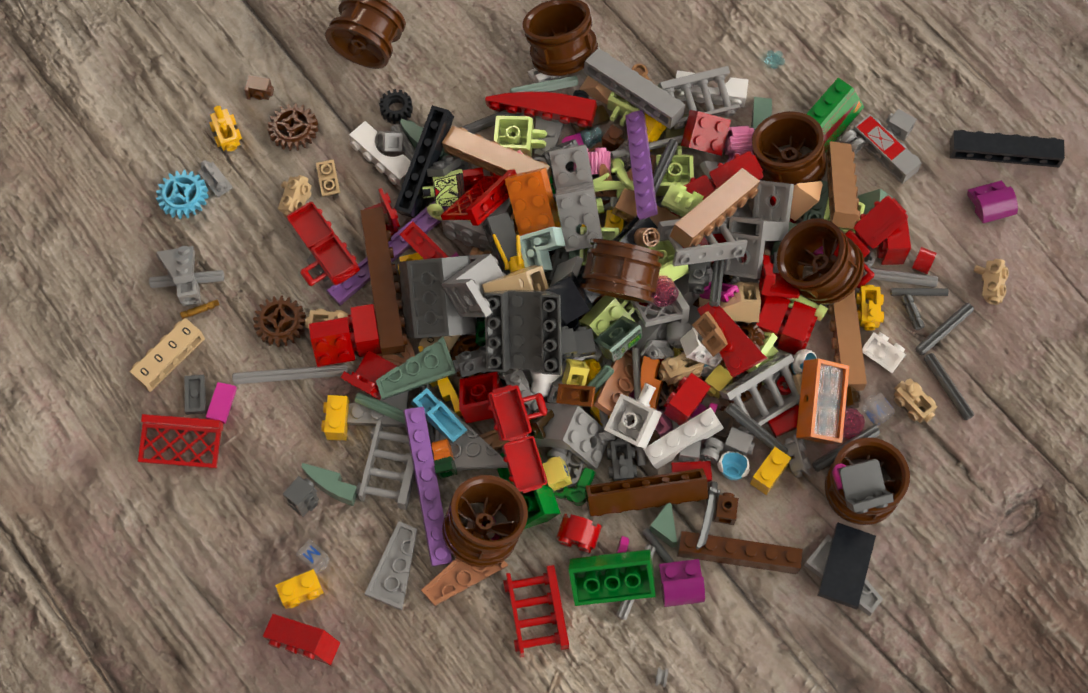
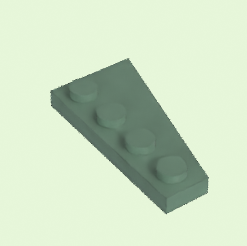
M444 336L431 346L429 345L423 349L422 352L406 360L399 367H395L376 380L383 400L457 374Z

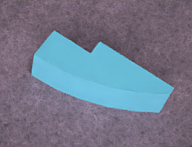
M428 388L412 400L411 404L414 408L424 407L426 420L451 443L455 442L467 431L442 401L439 402Z

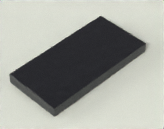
M839 522L836 524L817 596L857 610L876 535Z

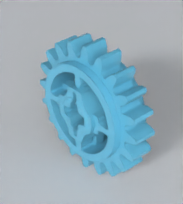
M183 170L181 175L176 171V176L169 173L170 179L163 178L164 184H158L160 190L156 191L158 195L156 199L161 210L163 209L166 215L170 213L172 218L177 214L179 219L182 218L183 214H185L186 218H189V213L196 215V209L202 211L200 205H206L205 199L209 198L207 194L208 188L205 186L204 179L201 180L199 174L195 176L193 171L189 175H187L186 170Z

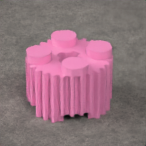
M749 126L729 127L724 145V153L729 156L727 162L734 159L735 154L742 155L750 151L754 155L752 147L754 128H749Z
M595 148V152H588L592 174H599L601 164H605L611 174L610 151H607V148Z

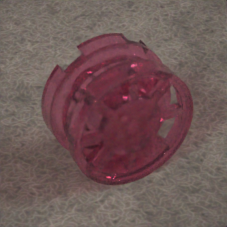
M659 276L656 294H652L651 298L655 299L654 304L656 306L665 307L677 299L679 291L671 278Z
M848 408L845 410L843 438L851 439L861 433L865 425L864 416L857 409Z

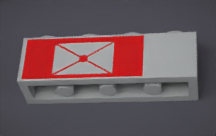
M869 114L854 126L853 130L857 133V136L866 141L864 148L902 184L918 172L922 164L919 158L912 154L905 144L899 142L891 131L885 129L877 118Z

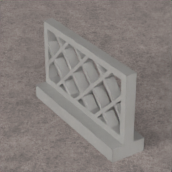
M674 281L656 291V294H652L655 299L654 303H648L647 307L639 305V302L631 301L645 327L679 320L681 324L689 321L690 307ZM660 297L666 299L667 301L663 303L657 301V298ZM654 305L660 307L661 310L657 311L651 309V307ZM669 310L674 312V314L669 315L664 313V311ZM651 314L656 316V318L647 319L646 315Z

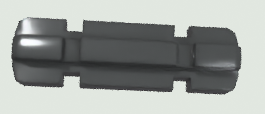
M909 294L902 297L901 300L903 305L906 306L905 309L910 321H912L913 328L915 330L924 328V322L920 319L921 315L916 304H914L913 297Z

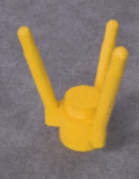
M493 234L492 237L504 262L505 270H510V273L525 268L521 253L520 236L516 235L517 256L510 257L508 262L499 240Z

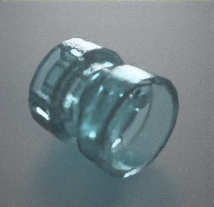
M598 125L590 130L580 131L583 143L586 144L587 148L591 147L594 143H602L603 134Z

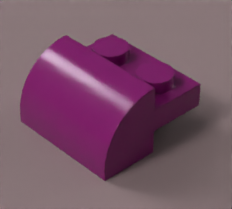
M1002 180L968 189L967 196L975 205V213L982 223L1018 213L1015 192L1011 186L1006 187Z
M699 559L659 564L664 607L705 602L704 578L702 577Z

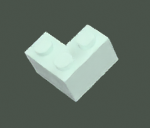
M549 227L520 236L521 253L525 268L529 266H542L544 272L553 270L548 251L565 247L561 227Z

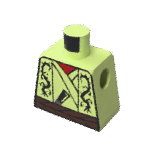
M462 169L451 171L445 176L433 177V186L422 187L423 198L434 197L435 204L450 207L465 194Z

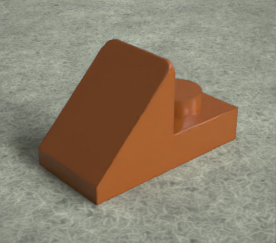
M559 383L556 403L593 407L595 387Z

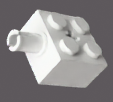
M644 383L638 399L620 394L604 430L646 449L662 415V412L650 407L649 404L656 387Z

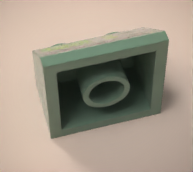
M622 315L595 338L594 342L603 355L614 362L622 358L628 349L638 344V341L643 337L642 328L636 322Z

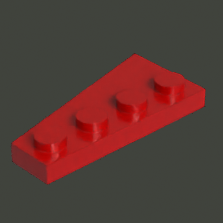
M708 302L697 309L700 316L705 312H709L722 330L728 344L719 353L732 377L768 359L720 305L718 307L710 306Z

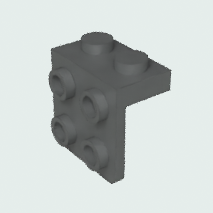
M871 459L840 468L839 474L846 505L854 513H866L870 508H884L888 506V503L894 502L892 493L885 490L878 460Z

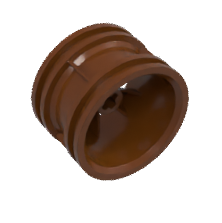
M342 0L338 8L340 17L332 19L325 32L328 44L339 55L353 63L372 69L384 68L393 54L391 43L400 39L406 27L403 15L386 0Z
M549 0L530 10L523 20L522 25L525 37L531 45L530 56L533 66L542 74L563 76L576 73L584 69L585 60L599 48L596 35L591 30L592 18L590 9L581 0Z
M781 112L766 118L757 126L752 136L753 154L763 170V178L760 180L796 185L797 183L817 182L823 179L826 172L824 135L820 124L813 117L801 112ZM789 145V147L783 149V151L779 149V147ZM803 146L812 150V152L802 155L799 151ZM768 158L777 159V161L775 162Z
M809 219L797 224L785 235L777 251V268L783 279L798 289L808 300L817 304L827 305L843 300L855 290L863 276L864 257L860 248L834 223L826 219ZM839 244L838 256L836 257L834 255V252ZM823 246L824 254L815 256L813 252ZM804 266L813 267V273L803 277Z
M590 239L589 244L593 245V247L587 251L586 266L582 275L585 284H581L580 288L619 299L653 304L655 299L651 298V295L656 294L658 276L662 267L659 259H663L664 254L633 244L605 239Z
M868 437L853 440L839 451L825 479L827 501L838 516L850 523L857 525L877 524L888 518L905 496L910 483L908 464L902 453L884 440ZM865 459L866 461L871 459L878 460L880 468H884L891 480L884 481L885 490L892 493L894 502L888 503V506L884 508H870L866 513H854L847 508L843 489L838 490L832 474L834 467L837 464L853 465L851 460Z
M480 475L466 480L455 491L443 520L442 535L447 548L457 559L471 566L491 567L503 562L513 552L526 526L528 518L526 501L521 492L503 478L492 475ZM484 503L483 513L475 514L470 504ZM500 511L508 522L496 524L492 517ZM459 516L468 521L466 528L462 525ZM495 534L504 537L503 539L499 540L491 539L494 537Z

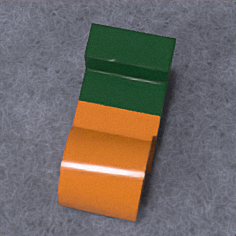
M446 438L432 442L434 468L438 477L443 479L458 475L449 440Z

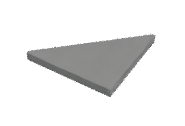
M445 404L467 429L455 442H450L457 471L508 468L503 458ZM435 430V442L446 439L439 431Z

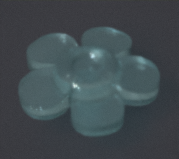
M770 50L767 52L764 62L767 65L771 64V68L776 69L778 65H784L785 59L782 58L783 53L781 51L774 53V51Z

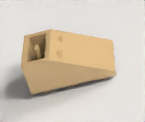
M529 266L481 284L484 293L504 290L545 291L549 288L542 266Z
M737 282L732 284L737 285L739 292L733 293L734 296L732 298L728 297V302L720 301V306L733 321H743L745 323L759 322L761 306L759 283ZM699 297V307L707 304L710 300Z

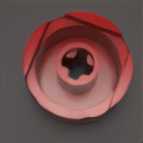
M564 514L556 537L561 545L569 548L575 545L580 551L590 554L591 550H595L602 526L597 523V527L592 525V520L572 514L569 518L567 514Z

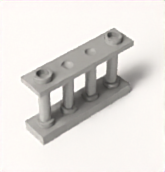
M728 66L663 81L657 85L673 97H675V90L681 89V91H684L689 111H697L690 89L693 85L697 84L701 88L708 111L704 113L729 117L736 114L735 112L740 108V104L731 106L725 86V77L730 73ZM715 81L718 84L724 108L714 109L707 86L708 82ZM688 116L681 118L673 126L674 129L685 127Z
M726 217L720 227L716 226L708 237L705 235L710 245L701 246L698 244L689 248H683L670 237L674 224L680 219L661 221L658 224L659 241L669 240L675 249L672 263L674 267L744 257L748 241H735L728 230L730 217ZM721 233L727 242L718 243L713 234Z
M781 353L719 392L722 398L734 401L735 405L750 417L740 398L741 393L746 390L750 391L761 413L753 418V420L761 426L795 404L798 405L800 402V394L797 392L793 376L788 368L789 364L794 362L791 354ZM777 371L782 372L792 392V395L784 400L772 378L773 374ZM761 381H766L777 403L768 410L756 388L757 384ZM740 426V427L738 428L739 430H741V431H743V432H746V433H748V434H752V433H751L750 431H748L744 426Z
M377 421L376 428L373 427L370 438L373 440L362 483H358L356 494H358L362 502L365 501L366 494L395 499L399 509L407 510L415 478L411 451L405 455L380 450L378 446L380 439L409 444L408 436L382 431V424ZM375 457L404 462L406 465L405 472L399 473L373 468ZM372 475L398 480L402 483L401 490L396 492L368 486L370 477Z

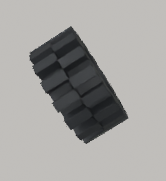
M393 89V93L390 90L387 91L388 95L384 93L379 103L383 119H387L388 123L393 121V124H396V121H399L400 124L401 119L408 121L407 117H411L413 107L411 97L408 96L407 92L403 93L400 89L397 92L396 89ZM393 103H401L403 105V108L398 111H392L389 107Z

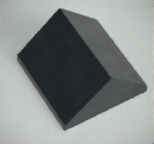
M570 272L545 290L560 295L561 321L564 325L587 313L593 306L585 291L580 288L581 284L573 272Z

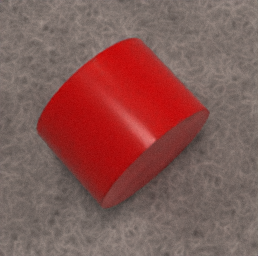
M921 247L912 269L928 274L937 253Z

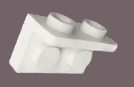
M873 332L863 346L862 351L869 358L893 373L907 355L904 353L905 348L897 343L894 345L889 343V337L879 332L876 334Z

